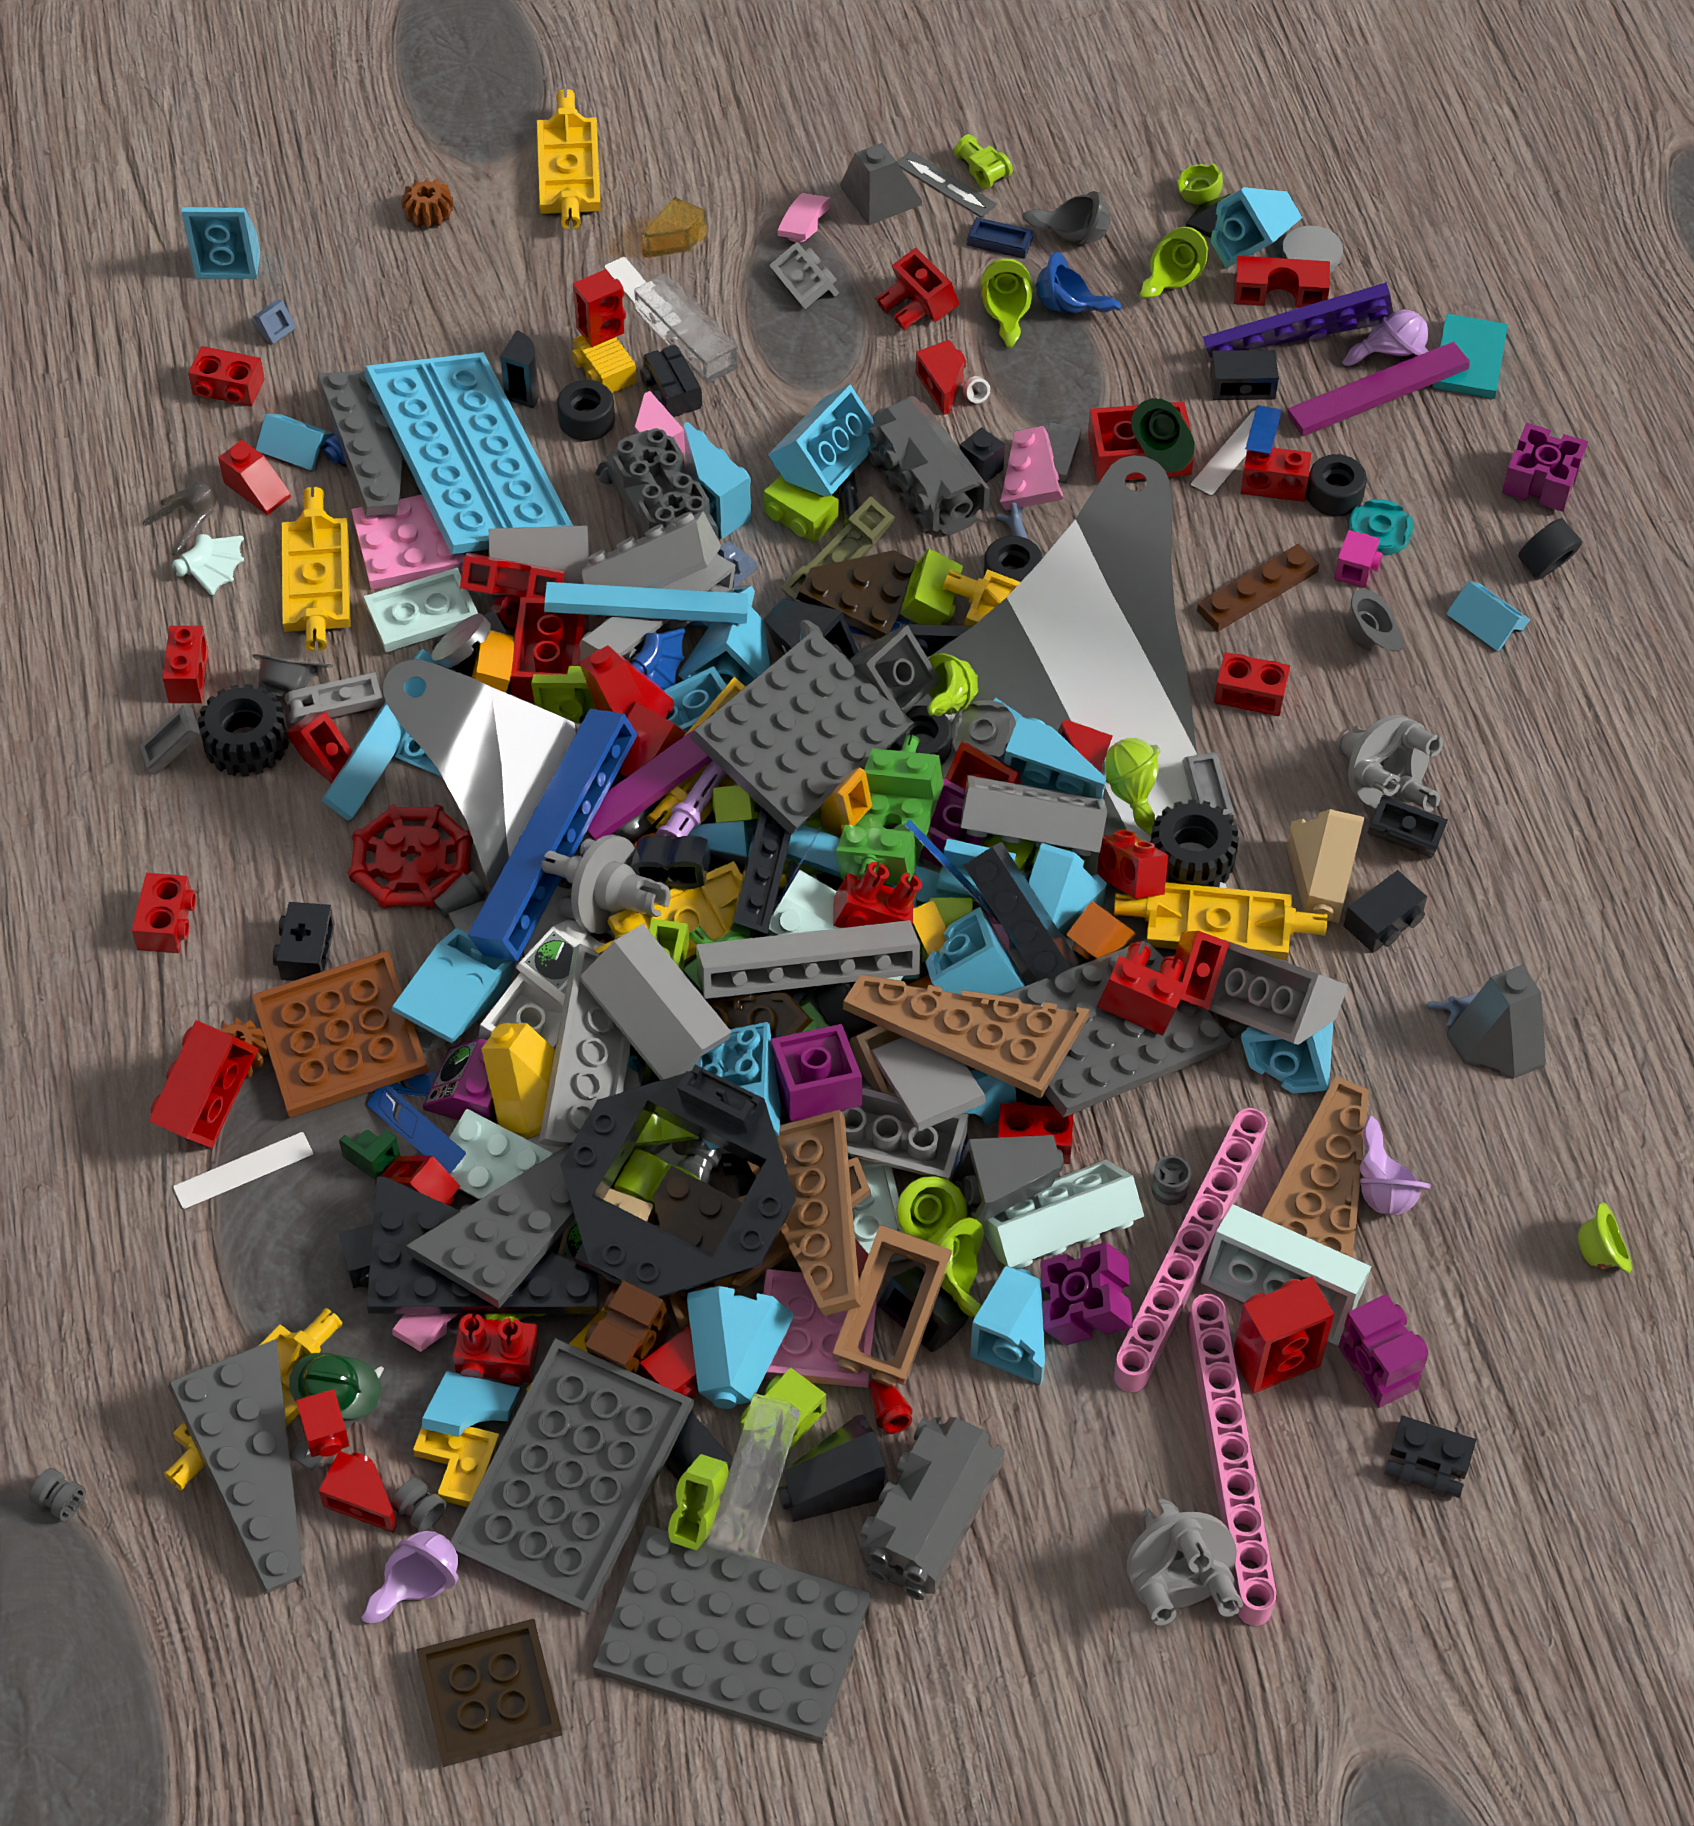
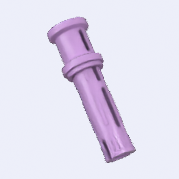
M713 760L708 764L685 800L674 805L671 810L672 816L665 826H660L656 836H663L673 840L677 837L688 836L692 829H696L701 823L700 813L713 796V788H717L727 774Z

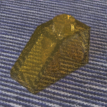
M674 197L641 233L642 255L650 258L690 251L698 241L700 242L704 239L707 233L708 226L706 225L705 210Z

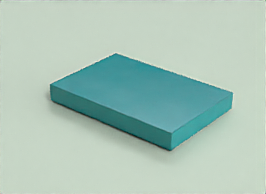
M1446 313L1440 347L1455 342L1469 359L1470 367L1466 371L1433 383V388L1495 399L1508 324Z

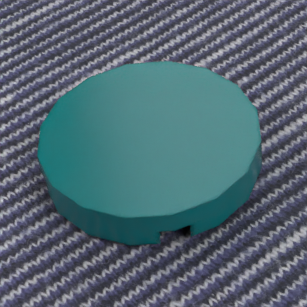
M1372 499L1366 501L1359 508L1357 506L1353 509L1348 521V530L1380 538L1377 552H1381L1383 555H1391L1403 550L1409 544L1414 529L1410 514L1408 513L1407 516L1402 506L1385 499Z

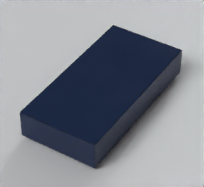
M976 217L967 237V245L1025 259L1034 238V230Z

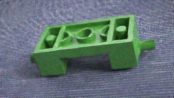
M907 735L900 751L871 749L864 770L866 771L873 806L856 825L845 824L836 849L841 879H845L847 873L858 876L860 881L867 870L868 864L877 862L874 872L877 871L880 863L889 870V877L883 884L897 885L904 873H910L907 883L911 880L923 844L914 835V832H911L905 826V823L910 819L927 836L944 784L939 755L915 753L920 742L916 736L912 735L911 739V736ZM891 823L899 824L894 829L884 828Z

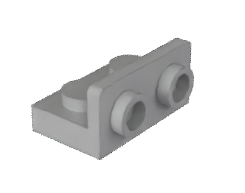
M798 242L793 244L769 265L804 309L809 307L828 290L835 297L839 294V291L833 285L837 281L834 275L826 266L820 269L817 265L821 260L810 247L805 251Z

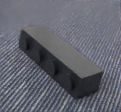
M1002 842L990 847L963 865L1037 981L1046 978L1052 980L1079 962Z

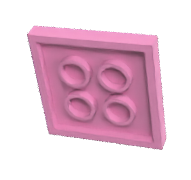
M423 495L399 499L397 514L365 516L362 507L351 509L371 590L412 582L457 567L459 572L463 570L464 553L451 554Z
M766 1269L763 1294L773 1296L793 1312V1320L764 1378L774 1379L778 1375L782 1377L791 1367L811 1383L868 1388L870 1373L860 1370L859 1374L844 1371L837 1367L838 1361L833 1360L832 1353L848 1310L824 1316L802 1272ZM878 1293L858 1345L862 1353L870 1356L872 1355Z

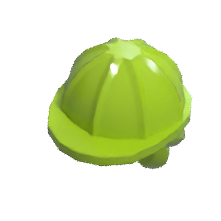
M1179 227L1162 238L1151 256L1150 269L1152 275L1143 281L1139 294L1140 298H1155L1162 293L1164 288L1178 289L1199 278L1208 257L1206 240L1199 231L1191 227Z
M1003 258L993 261L986 267L982 275L980 290L987 313L999 321V335L1004 340L1006 347L1010 349L1020 337L1021 330L1018 322L1030 308L1034 290L1031 276L1025 266L1014 259Z
M945 653L933 654L928 660L941 681L928 693L932 698L927 706L928 714L930 716L952 715L958 713L961 709L962 711L967 709L979 690L978 675L967 661L959 660Z
M1138 738L1121 739L1112 745L1106 754V782L1110 784L1115 796L1130 804L1137 826L1151 835L1155 814L1148 803V795L1158 775L1159 761L1157 757L1159 756L1160 748L1158 745H1149Z
M969 1217L959 1220L953 1226L938 1228L927 1238V1242L952 1250L951 1260L941 1287L953 1297V1300L958 1303L962 1312L975 1318L981 1308V1304L969 1291L977 1275L976 1256L983 1241L984 1231L982 1224L977 1219Z

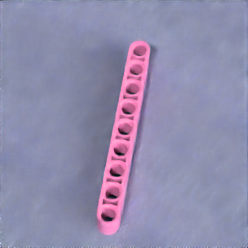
M1243 1109L1236 1115L1132 1323L1133 1328L1129 1329L1116 1358L1114 1380L1123 1391L1137 1392L1147 1384L1208 1259L1216 1231L1232 1204H1235L1263 1147L1268 1122L1266 1116L1258 1109ZM1247 1129H1248V1130L1254 1131L1255 1133H1251V1134H1250V1133H1246V1132L1243 1131V1130H1247ZM1229 1158H1237L1241 1162H1233ZM1214 1187H1224L1227 1191H1219ZM1200 1216H1210L1213 1220H1203ZM1186 1245H1194V1246L1198 1247L1199 1249H1198V1250H1190V1249L1186 1248L1185 1246H1186ZM1170 1275H1181L1185 1279L1176 1280L1170 1277ZM1163 1304L1168 1306L1170 1309L1160 1310L1156 1308L1155 1305ZM1145 1334L1151 1335L1155 1340L1146 1341L1140 1338V1336ZM1127 1365H1133L1138 1367L1140 1370L1137 1372H1131L1125 1369L1124 1367Z
M1203 1294L1194 1299L1188 1322L1220 1517L1221 1521L1229 1529L1237 1549L1236 1563L1232 1575L1234 1577V1587L1243 1601L1242 1608L1237 1606L1239 1609L1238 1616L1248 1625L1259 1626L1266 1623L1271 1617L1276 1600V1588L1226 1308L1219 1297L1213 1294ZM1209 1315L1213 1317L1214 1320L1206 1321L1201 1319L1199 1316ZM1205 1349H1216L1221 1354L1211 1355ZM1211 1383H1221L1227 1388L1222 1390L1216 1389ZM1226 1417L1233 1423L1228 1425L1222 1424L1217 1418ZM1232 1452L1239 1459L1229 1460L1223 1456V1453ZM1240 1488L1246 1494L1242 1496H1236L1232 1494L1228 1489ZM1240 1523L1246 1524L1252 1531L1241 1532L1235 1525ZM1252 1560L1259 1567L1248 1569L1241 1564V1561ZM1258 1597L1265 1602V1605L1254 1606L1247 1599Z

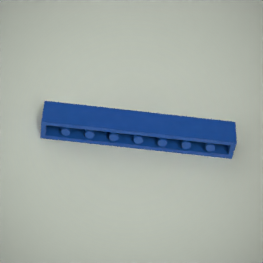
M590 709L579 726L577 734L565 752L557 771L550 780L544 795L535 808L524 832L519 837L517 845L504 865L498 880L468 933V937L483 956L518 962L562 879L561 876L548 874L542 870V860L553 863V860L545 858L544 855L551 850L565 856H574L638 735L624 713Z

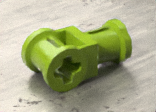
M970 134L963 136L954 147V155L969 163V173L983 189H989L993 186V182L1002 177L1008 178L1013 173L1012 164L1004 153L997 152L990 145L983 149L977 144V139Z

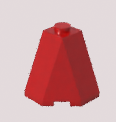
M609 645L593 652L590 656L579 662L597 710L624 713L626 716L633 703L637 702L665 719L667 714L672 713L674 707L673 699L657 683Z

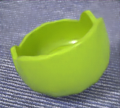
M1204 164L1190 165L1181 172L1177 180L1179 193L1186 202L1196 206L1218 198L1222 191V172L1218 170L1215 164L1210 166Z

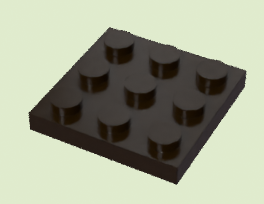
M534 1619L416 1649L443 1767L562 1736L560 1721Z

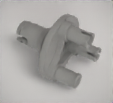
M1403 715L1384 717L1371 725L1367 730L1354 726L1353 732L1344 729L1339 734L1336 743L1337 749L1343 757L1350 760L1348 768L1349 784L1352 792L1361 802L1377 808L1382 795H1385L1400 802L1414 803L1428 812L1434 809L1426 804L1427 802L1437 808L1440 802V794L1422 785L1421 780L1427 770L1429 757L1438 755L1442 750L1443 739L1440 736L1425 730L1421 723Z
M605 835L596 841L586 839L580 847V856L569 857L550 850L544 857L553 860V863L542 860V870L545 873L564 877L569 883L573 884L571 896L566 895V897L563 896L559 900L557 906L558 916L574 920L582 929L596 934L610 931L611 928L607 923L608 918L626 909L647 914L651 917L661 916L660 910L654 909V904L668 908L671 896L668 886L661 882H655L635 874L631 867L635 848L628 839L617 835Z
M1165 1499L1158 1500L1163 1514L1157 1518L1146 1507L1142 1515V1522L1146 1530L1137 1538L1129 1552L1127 1574L1139 1600L1146 1604L1153 1622L1160 1626L1169 1624L1176 1617L1175 1608L1193 1605L1209 1596H1213L1221 1615L1229 1617L1239 1612L1237 1606L1243 1607V1601L1234 1587V1577L1232 1575L1236 1563L1237 1549L1235 1541L1226 1525L1216 1517L1206 1513H1180L1179 1509L1171 1501Z

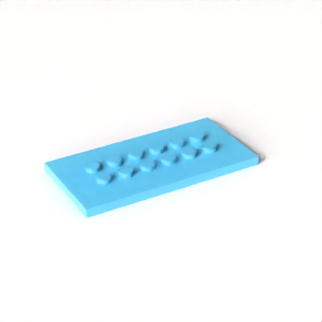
M484 352L365 367L364 376L451 554L489 549V528L573 526Z

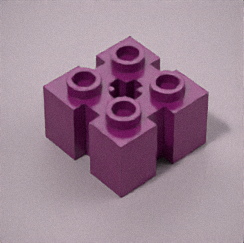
M1526 423L1519 439L1517 450L1515 449L1509 463L1502 493L1523 500H1527L1528 495L1540 498L1539 505L1564 512L1572 487L1582 467L1588 441L1563 434L1562 439L1550 436L1551 430Z
M1104 1242L1080 1249L1079 1259H1074L1066 1253L1040 1261L1041 1287L1050 1294V1300L1042 1302L1043 1327L1047 1333L1067 1346L1092 1339L1094 1329H1099L1107 1335L1133 1328L1131 1299L1122 1293L1124 1287L1130 1286L1128 1258L1110 1244Z
M1388 1294L1380 1296L1347 1313L1344 1324L1347 1331L1342 1333L1338 1346L1354 1371L1358 1370L1364 1379L1362 1384L1378 1408L1417 1390L1422 1377L1420 1373H1422L1428 1358V1348L1425 1341L1420 1335H1415L1412 1330L1408 1332L1405 1327L1407 1325V1317L1400 1305H1394Z

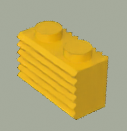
M582 335L573 338L574 350L571 351V357L577 368L583 367L586 371L587 380L600 382L607 386L612 394L614 391L618 392L625 387L629 388L631 384L635 385L637 382L635 362L626 352L625 348H623L622 344H620L619 340H617V337L594 347H591Z

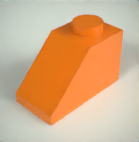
M1091 901L1066 935L1075 941L1071 948L1089 960L1092 955L1100 958L1118 951L1132 941L1137 933L1111 913Z

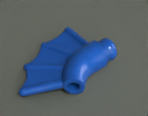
M680 628L663 634L646 633L642 650L631 660V664L657 683L663 690L675 685L676 670L680 662L684 660L682 639L685 629Z

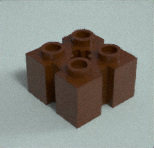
M623 1280L619 1289L612 1290L605 1301L604 1310L608 1312L603 1320L600 1319L598 1323L594 1322L589 1327L584 1340L586 1343L585 1347L589 1354L641 1376L640 1362L659 1349L672 1326L669 1316L665 1314L667 1310L662 1299Z

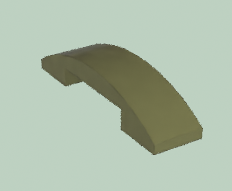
M870 496L850 516L848 525L807 566L802 565L781 587V590L793 601L804 603L796 599L811 568L864 557L889 528L895 517Z

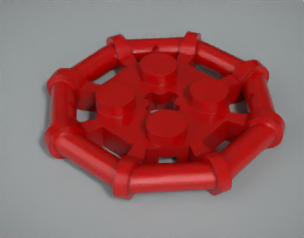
M395 804L389 805L388 810L362 829H356L351 836L354 842L351 867L347 872L349 879L352 882H357L378 902V906L387 909L389 906H426L427 909L434 908L435 903L433 900L438 898L462 873L465 875L470 873V851L473 843L469 830H464L446 814L443 806L437 804L433 807H396ZM402 821H426L424 826H403ZM393 824L392 828H389L385 831L384 837L381 840L374 837L382 830H384L386 827ZM438 826L443 828L451 838L443 840L439 837ZM367 850L376 852L375 863L365 864ZM456 852L455 864H447V854ZM416 854L420 857L414 858V861L409 863L405 856ZM380 876L383 879L384 877L388 880V885L382 887L373 878ZM438 876V879L445 877L432 889L429 888L431 886L430 881ZM399 890H402V891H420V892H398V891H399Z

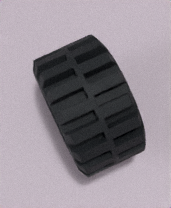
M245 684V687L239 688L238 685H233L230 690L226 691L223 688L217 691V697L211 696L206 700L208 706H202L200 710L201 717H198V725L207 759L211 764L215 763L216 769L221 772L227 769L228 775L235 776L236 773H241L242 777L249 776L251 772H256V774L263 773V768L268 767L271 769L276 765V759L281 760L285 755L284 749H288L289 744L288 736L285 733L287 725L281 702L277 701V697L272 692L267 694L265 688L258 687L254 689L251 684ZM255 727V729L246 733H232L240 728Z
M1188 800V804H1183L1179 801L1174 803L1173 809L1167 806L1162 810V816L1158 815L1156 817L1154 826H1152L1150 842L1155 844V848L1168 855L1166 882L1219 887L1220 882L1224 884L1227 882L1230 873L1234 870L1239 837H1237V825H1232L1233 818L1229 814L1223 815L1224 809L1219 806L1215 808L1210 807V802L1203 801L1202 804L1196 803V800ZM1188 842L1198 843L1206 847L1207 850L1199 852L1189 851L1181 847L1180 844Z

